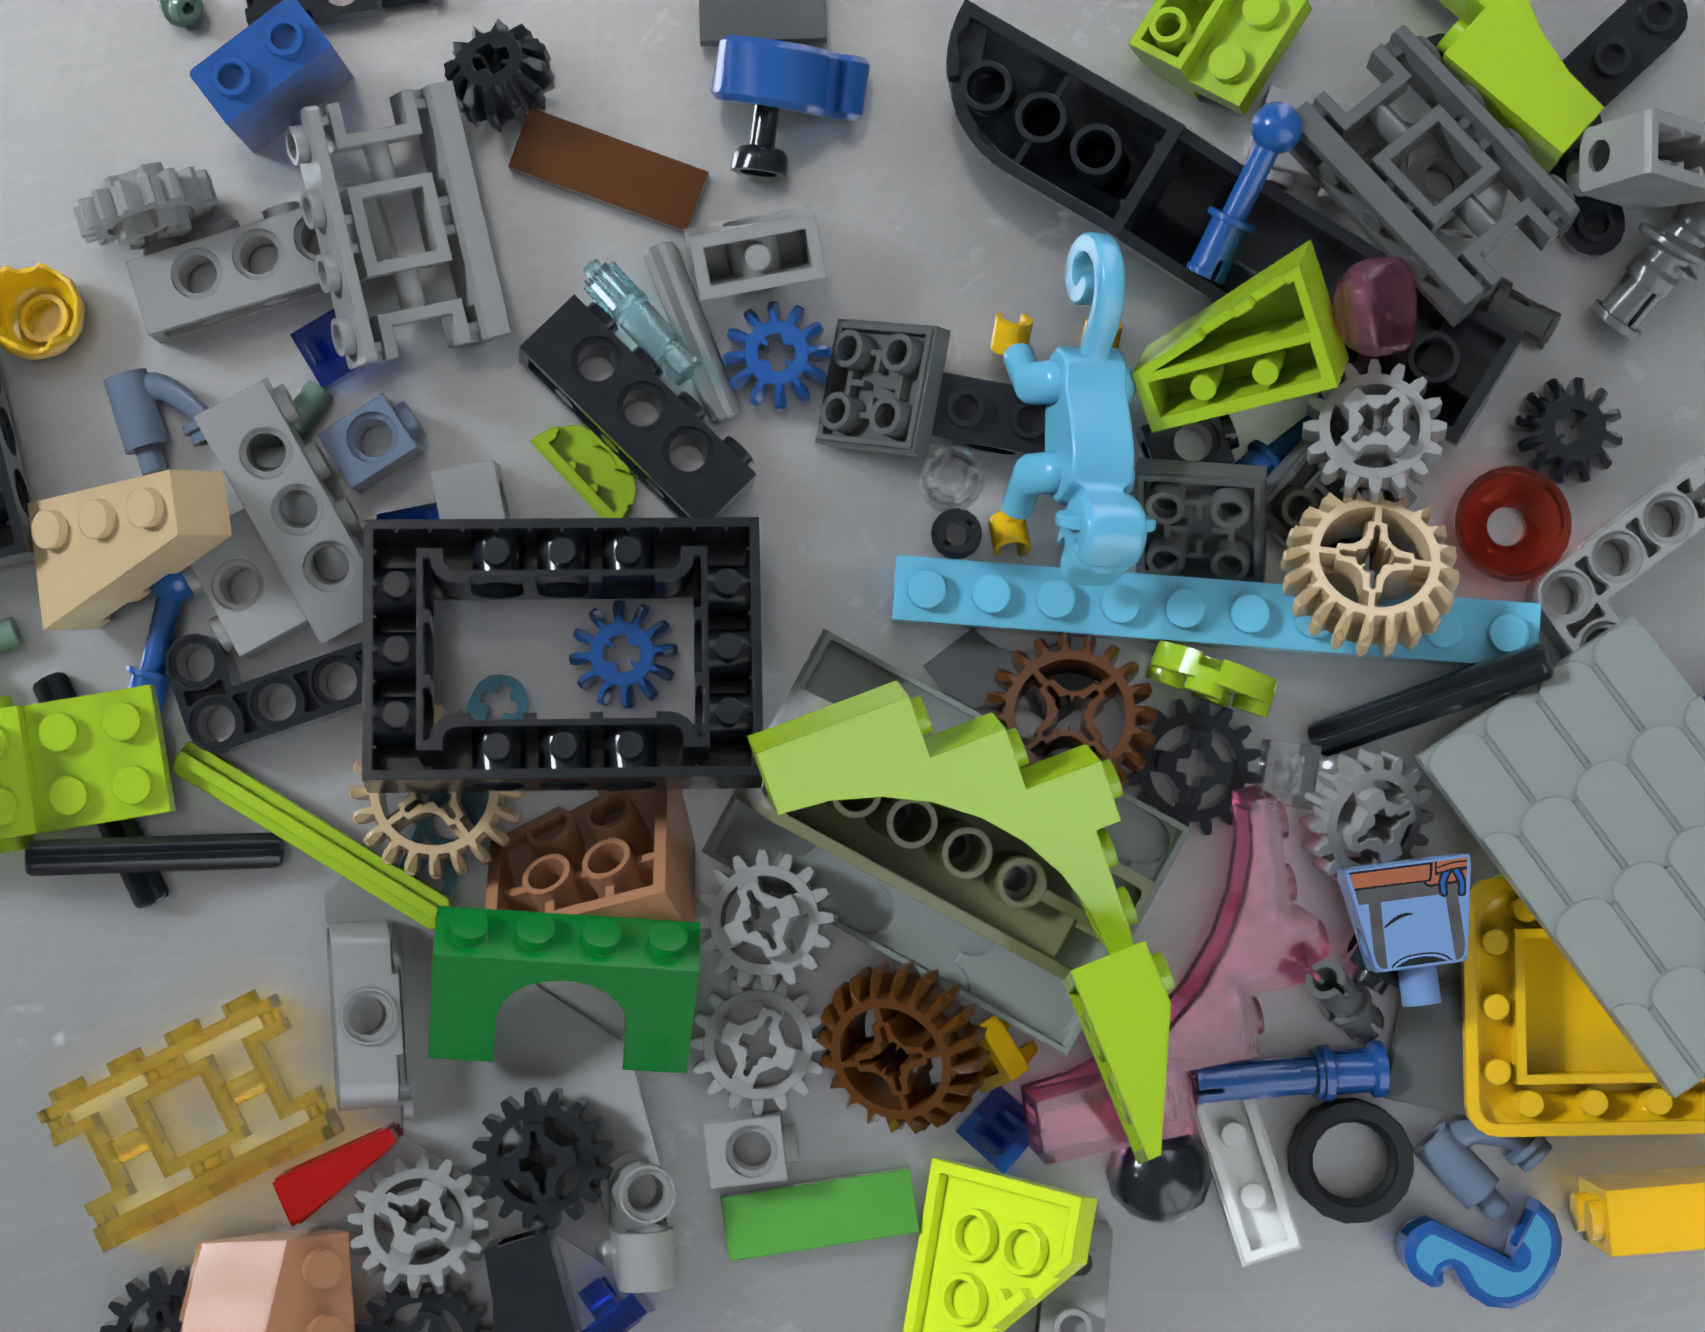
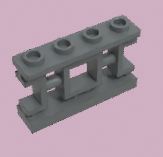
M1401 25L1392 33L1388 43L1384 46L1381 44L1372 51L1366 66L1382 85L1347 113L1325 90L1314 99L1313 104L1306 101L1296 109L1302 118L1301 139L1288 152L1438 312L1455 327L1473 312L1476 304L1481 299L1487 298L1494 292L1502 278L1486 262L1485 256L1518 229L1540 251H1543L1551 244L1554 238H1560L1569 230L1580 209L1575 203V197L1569 186L1560 177L1554 174L1548 175L1530 156V150L1525 140L1516 131L1507 127L1503 128L1486 110V104L1480 93L1471 84L1464 81L1459 82L1442 64V58L1436 47L1425 37L1415 36L1405 25ZM1408 85L1432 108L1411 127L1389 106L1406 92ZM1368 122L1389 143L1387 147L1372 158L1369 166L1346 142L1348 138ZM1430 136L1470 176L1468 180L1435 207L1396 166ZM1496 177L1521 202L1499 221L1476 198L1494 183ZM1455 215L1478 237L1460 253L1458 259L1433 235L1436 230Z

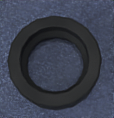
M1358 1098L1334 1099L1332 1102L1322 1103L1310 1109L1295 1126L1287 1148L1288 1173L1298 1194L1322 1216L1345 1224L1371 1222L1390 1213L1407 1194L1414 1174L1413 1147L1403 1126L1383 1108ZM1357 1122L1370 1127L1381 1137L1387 1149L1388 1166L1383 1180L1373 1191L1361 1197L1343 1198L1330 1193L1320 1184L1313 1169V1153L1317 1141L1328 1129L1340 1123Z

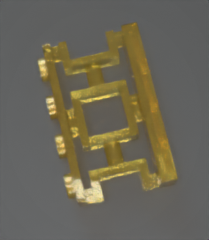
M256 989L220 1006L226 1018L204 1029L199 1019H194L163 1035L168 1047L148 1057L145 1056L142 1048L139 1047L105 1064L111 1076L91 1086H88L84 1076H81L48 1093L53 1105L36 1114L41 1124L47 1123L52 1133L49 1136L54 1146H59L84 1133L112 1188V1191L84 1205L89 1217L93 1216L98 1226L92 1231L103 1253L302 1154L346 1130L335 1107L330 1109L325 1099L327 1096L321 1085L294 1099L291 1098L264 1043L292 1028L288 1018L284 1017L279 1007L282 1003L277 993L261 1000ZM257 1017L260 1018L264 1028L240 1039L254 1069L226 1082L213 1054L188 1065L184 1054ZM144 1075L149 1086L125 1097L139 1127L112 1140L99 1112L91 1114L75 1123L73 1122L69 1114L70 1111ZM200 1075L228 1132L178 1157L150 1099ZM266 1092L280 1120L305 1109L309 1120L236 1157L233 1156L229 1146L252 1134L238 1105ZM151 1150L164 1179L187 1167L190 1168L194 1178L119 1215L114 1204L138 1192L125 1167V1162Z

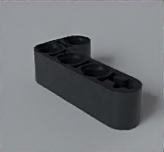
M197 633L187 634L175 640L167 651L165 659L166 672L184 725L192 742L203 750L220 753L238 751L362 708L363 641L242 683L232 652L227 653L217 638ZM199 646H206L214 656L213 671L202 681H195L187 671V657L193 649ZM340 664H348L356 674V688L349 697L337 700L327 689L326 681L328 674L334 667ZM279 685H286L292 689L295 695L296 706L290 717L277 721L267 710L266 702L268 695L274 688ZM219 706H225L231 710L235 719L233 733L222 742H218L210 736L206 724L209 714Z

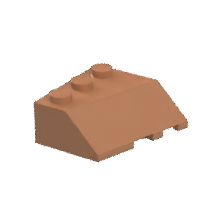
M598 790V797L571 811L558 806L506 833L510 838V842L505 847L497 844L494 840L490 841L489 852L492 861L488 863L485 909L694 922L696 844L682 790Z
M314 1226L198 1242L179 1321L182 1323L181 1332H355L349 1232L324 1226Z

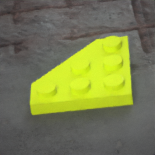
M932 1158L903 1332H1004L1087 1264L1098 1198L952 1159Z

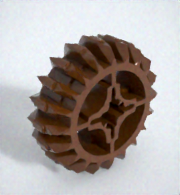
M1060 633L1058 651L1051 653L1047 642L1042 637L1037 638L1033 641V650L1036 657L1034 661H1031L1024 652L1015 650L1011 654V662L1019 674L1016 675L1006 669H997L994 674V681L1007 693L999 691L986 692L984 705L991 710L1000 712L994 715L1006 730L1013 727L1017 729L1015 713L1020 700L1029 689L1037 696V704L1042 709L1046 719L1035 729L1034 736L1025 743L1023 742L1029 760L1028 765L1041 761L1039 757L1042 754L1046 757L1057 749H1073L1087 744L1101 761L1111 760L1124 790L1128 786L1129 779L1120 765L1134 771H1142L1146 760L1132 747L1152 748L1156 738L1149 730L1137 727L1156 722L1158 716L1156 708L1136 706V704L1145 701L1151 696V685L1149 683L1128 685L1138 674L1139 665L1135 661H1131L1117 670L1114 664L1118 659L1120 648L1112 644L1106 649L1102 658L1094 655L1096 637L1092 635H1086L1083 640L1082 651L1071 650L1070 634ZM1062 673H1074L1092 678L1099 682V684L1096 685L1093 682L1081 691H1070L1060 686L1055 679L1049 681L1047 677ZM1114 697L1121 711L1123 733L1116 746L1109 752L1101 742L1102 735L1094 725V719L1103 711L1104 705ZM1068 708L1070 715L1072 708L1079 712L1086 708L1081 717L1080 730L1071 732L1070 725L1067 732L1059 728L1054 730L1058 722V710Z
M890 959L887 962L880 963L874 970L869 966L866 969L859 970L851 977L849 982L845 981L835 990L832 1001L824 1008L823 1015L820 1017L825 1026L819 1031L816 1042L828 1049L822 1055L819 1065L833 1069L836 1072V1075L832 1078L830 1089L845 1088L850 1094L846 1109L860 1104L867 1109V1124L877 1122L883 1116L886 1118L891 1133L901 1130L908 1124L915 1134L926 1130L930 1124L936 1128L945 1125L954 1115L966 1109L973 1100L972 1096L984 1082L986 1074L981 1069L987 1064L988 1056L991 1052L979 1045L985 1039L987 1027L970 1022V1019L976 1013L977 1004L962 1006L956 999L959 994L960 984L951 985L945 989L939 985V969L928 971L921 977L915 960L904 963L898 969ZM873 1009L876 1017V1022L872 1025L874 1035L866 1037L867 1010ZM941 1057V1081L932 1084L929 1075L930 1070L933 1068L932 1059Z

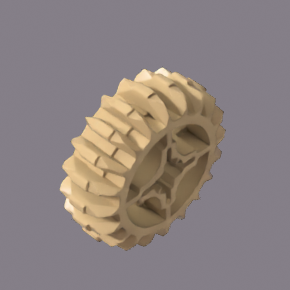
M1381 488L1377 503H1370L1369 499H1364L1358 490L1350 499L1344 497L1343 502L1329 492L1322 499L1319 509L1309 506L1303 512L1299 525H1295V528H1292L1286 541L1288 550L1284 551L1280 566L1282 572L1287 574L1282 584L1283 595L1296 597L1291 608L1293 618L1312 616L1308 626L1310 637L1327 630L1333 634L1330 642L1333 651L1340 648L1344 641L1347 640L1355 643V650L1359 658L1367 654L1370 644H1376L1386 658L1389 654H1393L1397 641L1408 650H1411L1414 646L1418 645L1422 634L1430 636L1438 629L1441 622L1440 617L1447 615L1453 605L1454 598L1452 597V592L1456 590L1459 583V571L1453 568L1457 559V547L1443 545L1447 537L1446 525L1427 526L1431 516L1429 506L1412 512L1407 509L1408 498L1406 492L1404 497L1396 498L1394 503L1384 500V493ZM1362 537L1360 541L1355 543H1338L1336 548L1328 547L1341 539ZM1367 555L1370 557L1369 570L1375 572L1373 578L1375 581L1372 588H1370L1371 573L1364 570ZM1403 594L1414 595L1407 601L1397 605L1377 607L1378 602L1384 599H1401Z
M434 705L435 725L437 721L446 716L441 705ZM459 708L456 713L469 712L466 709ZM355 761L352 769L362 775V761ZM355 785L349 788V796L351 798L369 800L370 807L359 809L352 814L354 823L368 824L375 821L377 824L363 838L365 844L369 847H374L388 839L390 843L383 851L381 860L388 865L398 861L403 852L408 853L404 864V872L410 876H416L421 869L423 860L429 859L430 877L434 880H441L445 873L444 860L451 859L457 875H467L469 873V865L465 854L471 851L482 864L487 865L492 861L491 854L482 843L490 837L497 844L503 847L507 846L510 838L496 828L500 818L507 822L518 824L522 817L514 809L504 807L505 799L525 797V791L489 792L485 812L474 827L463 808L462 797L465 792H446L452 796L448 805L456 814L454 819L449 811L432 801L422 805V794L429 792L409 793L403 801L397 804L399 808L389 814L386 793H368L365 786ZM440 817L459 839L447 844L425 845L411 841L400 831L411 823L417 824L425 818Z

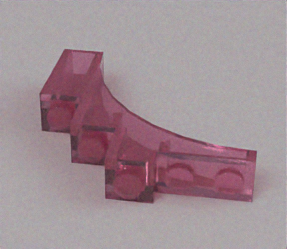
M1257 785L1232 789L1233 844L1226 888L1207 939L1184 978L1168 995L1171 1002L1162 1140L1194 1133L1191 1111L1198 1110L1199 1105H1195V1097L1198 1091L1193 1076L1190 1072L1186 1073V1071L1260 1056L1257 1035L1264 1032V1017L1258 999L1252 996V994L1305 984L1306 974L1313 976L1318 981L1319 976L1310 967L1329 956V939L1322 921L1298 904H1290L1291 901H1295L1297 898V884L1291 866L1285 863L1282 839H1287L1289 836V821L1285 807L1281 801H1277L1276 796ZM1094 1057L1068 1071L1020 1085L1029 1147L1045 1165L1131 1147Z

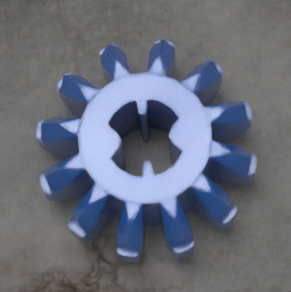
M771 301L767 307L768 322L762 324L757 313L752 309H748L743 313L746 324L752 330L750 335L736 328L729 329L727 333L728 340L734 345L743 348L744 351H730L724 354L723 363L724 366L731 368L747 367L737 373L730 383L732 388L738 391L754 381L756 382L750 395L751 405L759 407L769 390L774 391L776 410L785 411L787 407L785 391L793 389L797 399L803 404L811 400L809 390L802 382L804 378L815 384H825L827 374L822 369L809 364V362H820L830 359L831 348L825 345L808 346L823 334L824 328L820 322H815L800 331L798 328L805 314L803 307L796 305L791 310L787 322L780 321L781 312L778 302ZM782 342L785 352L795 353L793 362L785 360V370L772 371L769 361L759 360L762 351L767 354L770 353V343Z
M616 600L613 602L612 607L613 623L609 624L604 614L597 608L589 612L591 621L599 629L595 636L584 629L576 628L574 630L573 637L576 640L591 646L590 652L570 654L569 663L576 666L592 665L593 669L582 675L577 681V684L583 690L592 687L600 679L604 680L597 695L598 703L605 706L608 705L618 686L621 687V703L623 708L633 709L635 707L633 687L639 685L644 696L650 701L659 697L658 691L648 678L653 673L663 680L672 681L675 673L668 667L658 665L657 659L658 657L676 656L679 651L676 644L668 643L656 646L654 642L670 630L671 627L666 620L656 622L647 631L643 630L650 617L651 608L649 606L640 604L630 623L627 622L625 602ZM627 637L630 646L640 648L641 656L638 663L633 660L630 661L634 667L631 671L621 673L619 664L608 661L607 655L610 647L618 649L614 641Z

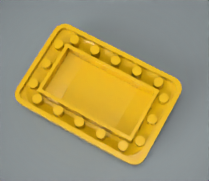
M1489 877L1480 879L1470 886L1468 956L1466 961L1461 962L1464 1107L1466 1116L1471 1124L1482 1133L1495 1137L1705 1134V1078L1678 1097L1669 1096L1504 877Z

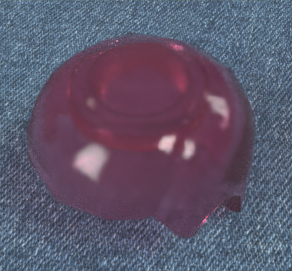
M1401 257L1361 260L1348 268L1338 282L1332 299L1333 320L1343 343L1360 356H1389L1392 352L1406 350L1412 344L1417 321V296L1413 275L1406 261Z

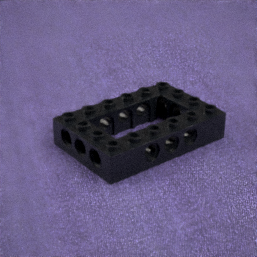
M759 517L363 520L362 782L368 793L761 788L763 779L747 736L763 731ZM693 598L695 724H692L689 718L681 713L657 711L656 718H604L603 712H590V719H537V713H523V719L471 720L470 713H456L446 715L434 725V601Z

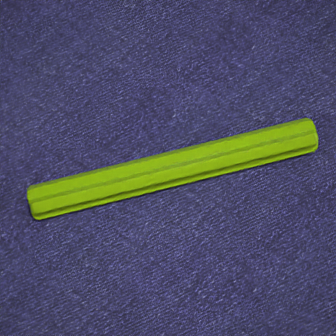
M189 741L177 754L173 770L178 776L425 928L435 930L437 906H451L452 901L449 896L418 877L405 874L404 869L395 863L392 865L384 863L381 860L382 855L216 753L203 750L192 741Z

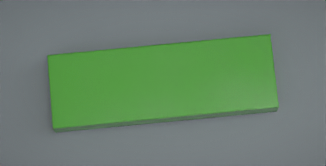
M910 1166L720 1196L729 1261L920 1232Z

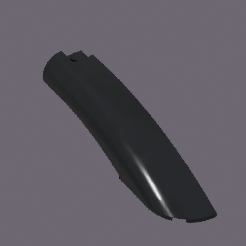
M964 0L951 29L947 48L946 74L955 114L971 142L987 160L1013 179L1097 232L1111 235L1119 246L1212 303L1311 240L1348 353L1349 361L1347 364L1351 363L1358 374L1363 375L1368 373L1371 359H1378L1381 366V374L1390 375L1395 366L1400 363L1405 365L1403 381L1408 384L1423 376L1427 380V387L1422 398L1426 400L1440 397L1442 401L1441 412L1433 420L1447 423L1444 440L1455 447L1461 443L1487 404L1489 396L1523 343L1524 333L1475 306L1473 312L1453 327L1381 250L1352 234L1267 180L1246 222L1252 224L1257 229L1254 234L1247 233L1231 265L1224 285L1213 281V278L1207 279L1191 271L1186 265L1191 260L1213 216L1207 211L1210 206L1223 210L1244 165L1187 129L1183 123L969 0ZM1413 416L1408 418L1409 420L1415 423Z

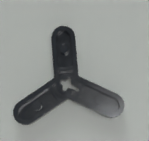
M1627 0L1565 57L1562 62L1568 71L1605 108L1679 39L1687 25L1688 13L1686 4L1683 0ZM1440 33L1429 36L1426 39L1436 47L1446 34ZM1600 114L1590 127L1602 123ZM1580 138L1555 167L1547 173L1548 175L1554 174L1568 185L1566 178L1567 167L1573 159L1580 158ZM1573 193L1575 203L1580 211L1569 230L1559 238L1562 246L1571 255L1581 259H1597L1608 254L1621 242L1625 232V216L1622 206L1588 196L1579 197Z

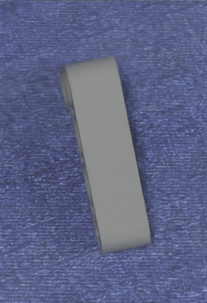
M1705 455L1685 463L1535 576L1529 583L1525 593V602L1541 604L1540 629L1562 658L1583 646L1592 631L1604 632L1621 621L1620 617L1608 603V600L1705 528V496L1699 497L1692 502L1685 495L1695 491L1705 483ZM1655 504L1665 506L1674 518L1673 530L1667 538L1657 535L1649 525L1648 515L1650 509ZM1604 542L1615 544L1623 554L1624 564L1616 576L1605 573L1599 566L1597 553ZM1553 580L1565 582L1573 593L1572 606L1564 615L1551 609L1546 599L1548 586Z

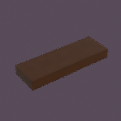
M537 109L528 110L526 126L523 125L508 165L509 169L516 173L684 233L683 229L691 227L709 178L708 171Z

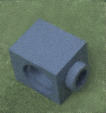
M383 393L317 434L350 487L360 494L424 454L423 449L415 438L425 431L404 400L394 406L391 400ZM376 424L389 426L392 432V443L388 451L378 457L366 456L361 447L364 432Z

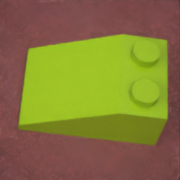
M1142 941L1071 970L1063 981L1138 1165L1161 1156L1171 1002L1168 994H1170V990L1176 988L1169 966L1161 951L1151 955L1146 942Z

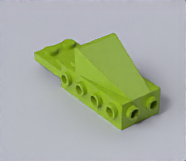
M149 684L26 706H13L11 695L0 696V854L25 850L26 842L34 840L36 835L176 811L155 685Z

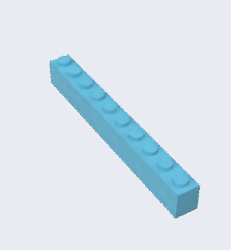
M905 555L896 556L891 623L964 629L975 628L977 630L1056 636L1065 632L1069 633L1070 637L1085 638L1086 635H1092L1096 639L1158 643L1159 640L1188 646L1359 658L1355 650V643L1345 640L1340 648L1333 651L1330 644L1333 634L1327 630L1310 637L1308 626L1312 616L1293 618L1291 608L1296 597L1283 595L1282 584L1125 572L1112 585L1084 586L1073 585L1067 582L1060 572V567ZM1403 594L1401 599H1384L1378 602L1377 607L1397 605L1407 601L1414 595ZM1453 597V605L1447 615L1440 617L1441 622L1438 629L1430 636L1422 634L1418 645L1414 646L1411 650H1408L1397 641L1393 654H1389L1385 658L1376 644H1370L1367 654L1360 657V659L1469 667L1528 645L1539 643L1541 604Z

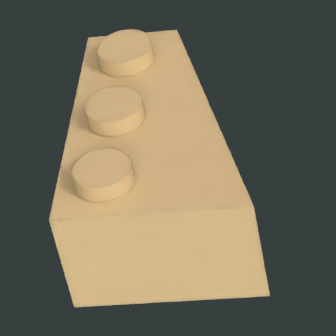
M169 469L27 503L43 631L99 629L111 621L110 615L128 602H138L151 593L149 587L168 574H178L231 537L232 531L224 471Z

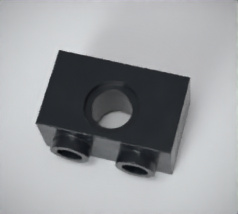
M943 372L930 443L1020 459L1023 455L1029 453L1045 452V405H1030L1022 402L1017 397L1011 384Z

